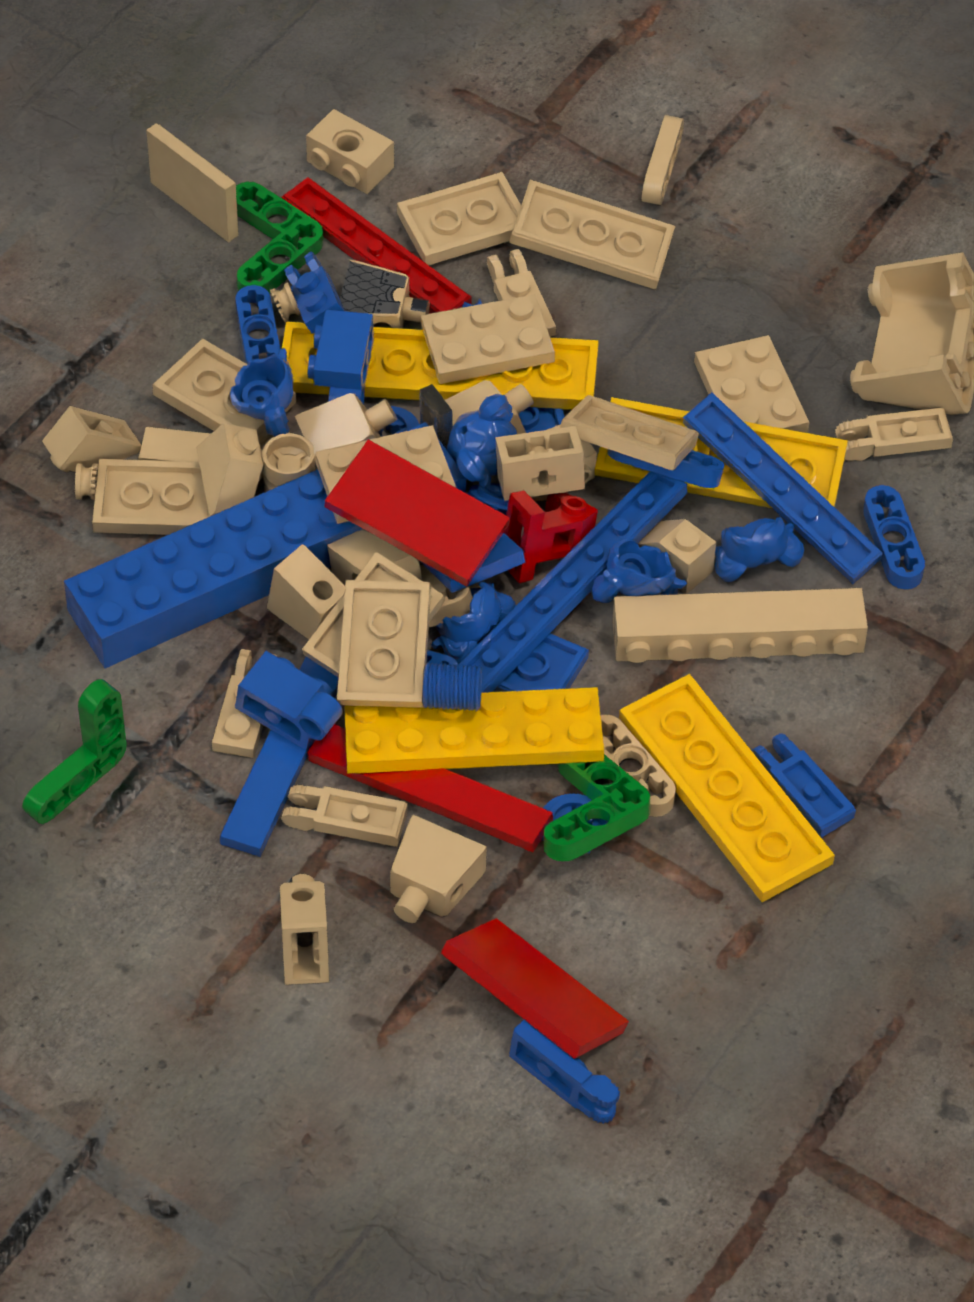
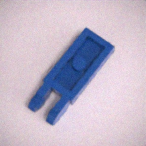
M311 251L304 256L311 272L301 275L298 269L292 265L284 270L292 284L291 291L303 321L311 333L314 334L316 325H323L326 310H345L330 275Z
M779 733L772 739L773 748L783 760L782 763H779L764 746L760 745L752 749L754 755L821 838L855 818L856 809L809 755L804 750L800 751L785 734Z
M523 1020L514 1028L509 1057L572 1107L578 1108L589 1118L592 1117L593 1121L595 1120L597 1123L601 1122L602 1124L604 1122L608 1123L610 1120L612 1121L616 1113L615 1105L620 1097L619 1087H616L615 1083H611L612 1080L605 1075H592L593 1073L588 1070L579 1058L573 1059L527 1021Z

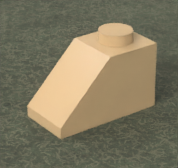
M69 406L42 440L51 454L50 459L52 463L64 472H76L77 463H83L84 467L90 468L92 464H98L99 466V459L123 460L139 453L142 446L125 420Z
M223 423L196 447L209 517L253 498L263 468L257 430Z
M686 519L660 521L638 543L639 547L645 545L659 548L661 552L668 553L670 563L676 569V577L685 580L687 583L685 587L679 589L684 594H688L713 572L716 541Z

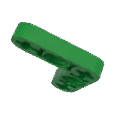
M242 182L236 186L237 216L273 240L238 269L237 289L239 291L243 287L257 285L265 288L270 294L271 289L278 288L288 279L284 269L292 265L299 270L306 264L304 258L306 254L312 251L316 255L323 247V229L316 220L256 182ZM279 214L285 216L287 220L282 223H272L268 218ZM279 254L290 258L288 262L282 264L274 263L270 259Z
M103 679L92 682L81 694L78 701L83 745L39 781L28 792L23 801L22 809L39 824H45L54 819L115 767L124 756L127 742L121 694Z
M605 754L604 761L559 763V773L583 794L588 796L591 801L550 822L545 827L544 852L553 860L561 862L571 861L643 823L650 815V792ZM598 779H609L614 781L612 784L609 785H599L594 783V781ZM603 819L608 823L595 826L590 825L587 821Z

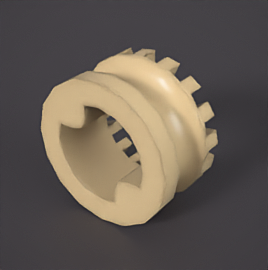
M288 282L284 284L282 290H276L275 288L270 290L275 303L279 302L276 306L277 308L281 307L278 310L284 322L289 320L291 314L301 315Z
M77 463L75 473V495L77 500H82L85 495L95 500L97 485L95 481H97L98 464H92L90 468H86L83 463Z

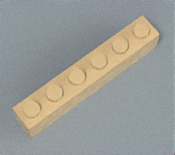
M862 588L614 597L612 619L616 661H631L634 663L646 660L684 661L699 658L723 660L729 657L767 658L782 655H796L800 657L812 654L850 655L852 653H864L868 630Z

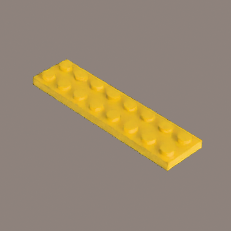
M286 322L282 349L285 348L287 361L292 369L293 391L295 393L329 395L330 387L314 385V379H308L310 355H316L318 350L314 348V334L311 333L305 323ZM373 327L374 343L365 383L364 397L442 402L484 380L491 381L502 395L522 384L534 401V404L530 407L572 410L586 396H594L598 340L550 338L555 351V362L439 384L423 330Z

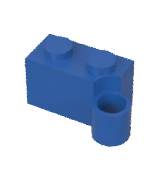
M326 310L323 325H316L314 348L318 350L316 355H310L308 379H314V385L330 387L328 402L346 394L354 393L364 405L365 383L374 343L373 314Z
M268 651L263 653L238 685L236 709L305 750L314 739L322 740L343 713L340 703L332 697L333 691L325 681L310 677L298 670L289 660L276 657Z

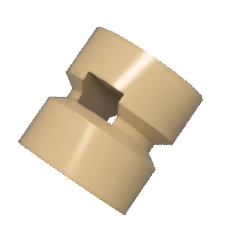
M292 433L279 434L271 438L264 445L262 460L265 492L315 471L314 447L303 436Z

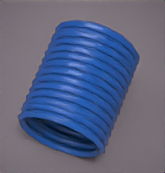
M428 662L425 665L423 680V706L425 708H447L448 710L451 708L452 710L464 709L465 711L467 709L469 711L479 710L482 690V667L480 665L478 667L476 665L473 667L471 665L463 666L462 664L460 666L458 664L456 666L454 664L446 665L445 663L438 665L433 662L431 664Z

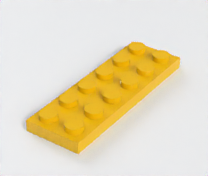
M611 397L610 401L686 427L683 424V417L690 412ZM744 422L835 507L848 440ZM699 438L697 439L696 446L692 450L721 460ZM601 446L599 448L595 466L596 476L639 483L650 472L618 462L609 457L607 448ZM725 463L718 487L705 488L687 483L688 493L772 508Z
M690 674L619 710V720L622 721L672 779L677 795L761 902L833 865L834 853Z
M598 687L481 693L478 711L475 709L473 711L468 709L466 711L464 709L452 710L451 708L449 710L447 708L435 709L434 707L431 709L429 707L345 705L347 774L604 761Z

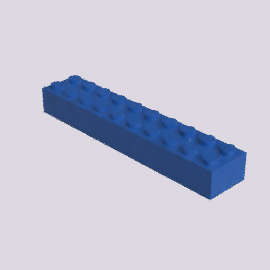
M424 422L406 431L427 427L429 425L426 422ZM439 440L456 488L466 493V478L462 475L457 463ZM317 469L64 580L67 610L106 669L268 596L274 568L302 544L327 568H330L331 563L327 545L362 528L350 521L337 524L334 513L324 507L327 494Z

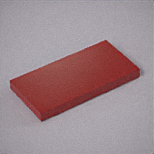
M369 439L327 496L324 505L330 511L466 587L510 522V517Z
M497 918L447 940L441 954L573 1059L623 1034L629 1023L625 1017Z

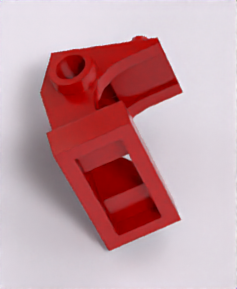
M524 490L510 493L506 516L510 517V522L504 533L523 550L525 563L507 571L518 583L533 580L536 563L565 557L595 527L598 509L587 504L584 499L564 492L548 494L544 512Z

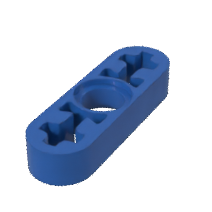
M257 285L243 287L237 292L235 300L245 363L248 365L250 359H259V354L266 353L267 358L273 354L278 355L281 349L269 292ZM249 303H256L258 314L252 315ZM255 329H264L269 332V335L262 339L252 338L248 334Z
M610 449L607 452L609 457L618 462L705 488L718 487L724 469V463L718 458L691 450L673 471Z
M879 485L872 487L866 493L863 513L874 544L883 553L880 561L886 577L893 586L899 589L915 588L922 581L925 560L902 498L898 491L890 486ZM876 503H882L884 507H889L887 518H884L882 506ZM889 531H896L901 533L905 539L899 543H892L887 541L883 534ZM904 555L905 567L907 570H912V572H906L903 567H899L901 556Z

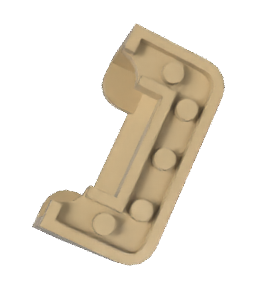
M964 253L876 266L873 283H870L868 286V297L871 305L877 307L881 318L872 363L868 360L859 361L856 364L855 370L851 372L850 381L853 391L858 393L863 400L919 410L943 408L945 414L948 415L968 413L974 393V273Z

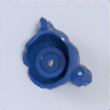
M285 348L281 349L278 355L273 354L264 359H250L248 365L243 366L235 377L236 385L231 387L230 399L237 412L255 419L264 420L267 434L274 437L279 434H287L290 430L285 409L292 401L294 380L291 372L292 369L287 361Z
M494 394L486 397L481 403L479 410L460 415L450 431L447 445L448 453L457 462L458 469L462 475L471 482L479 481L480 486L483 488H489L491 476L497 475L495 437L517 434L515 427L510 422L513 417L512 406L509 404L506 395Z
M780 516L776 520L763 518L753 521L744 527L723 529L721 532V546H717L715 550L716 573L724 582H733L744 573L746 568H756L776 560L790 567L798 565L803 558L804 547L803 543L793 533L795 525L791 522L785 525Z
M623 539L609 549L607 569L603 572V575L595 578L592 596L597 602L609 603L614 600L618 593L625 596L677 595L678 589H682L687 583L685 580L676 577V569L672 567L667 552H661L659 548L647 545L639 547L636 541Z
M481 581L479 583L481 588H470L473 597L470 602V613L460 617H445L442 620L443 623L436 625L440 636L431 644L434 649L441 647L445 655L454 658L459 664L477 646V642L483 640L487 633L495 628L515 608L516 603L512 597L495 591L494 583L487 584Z

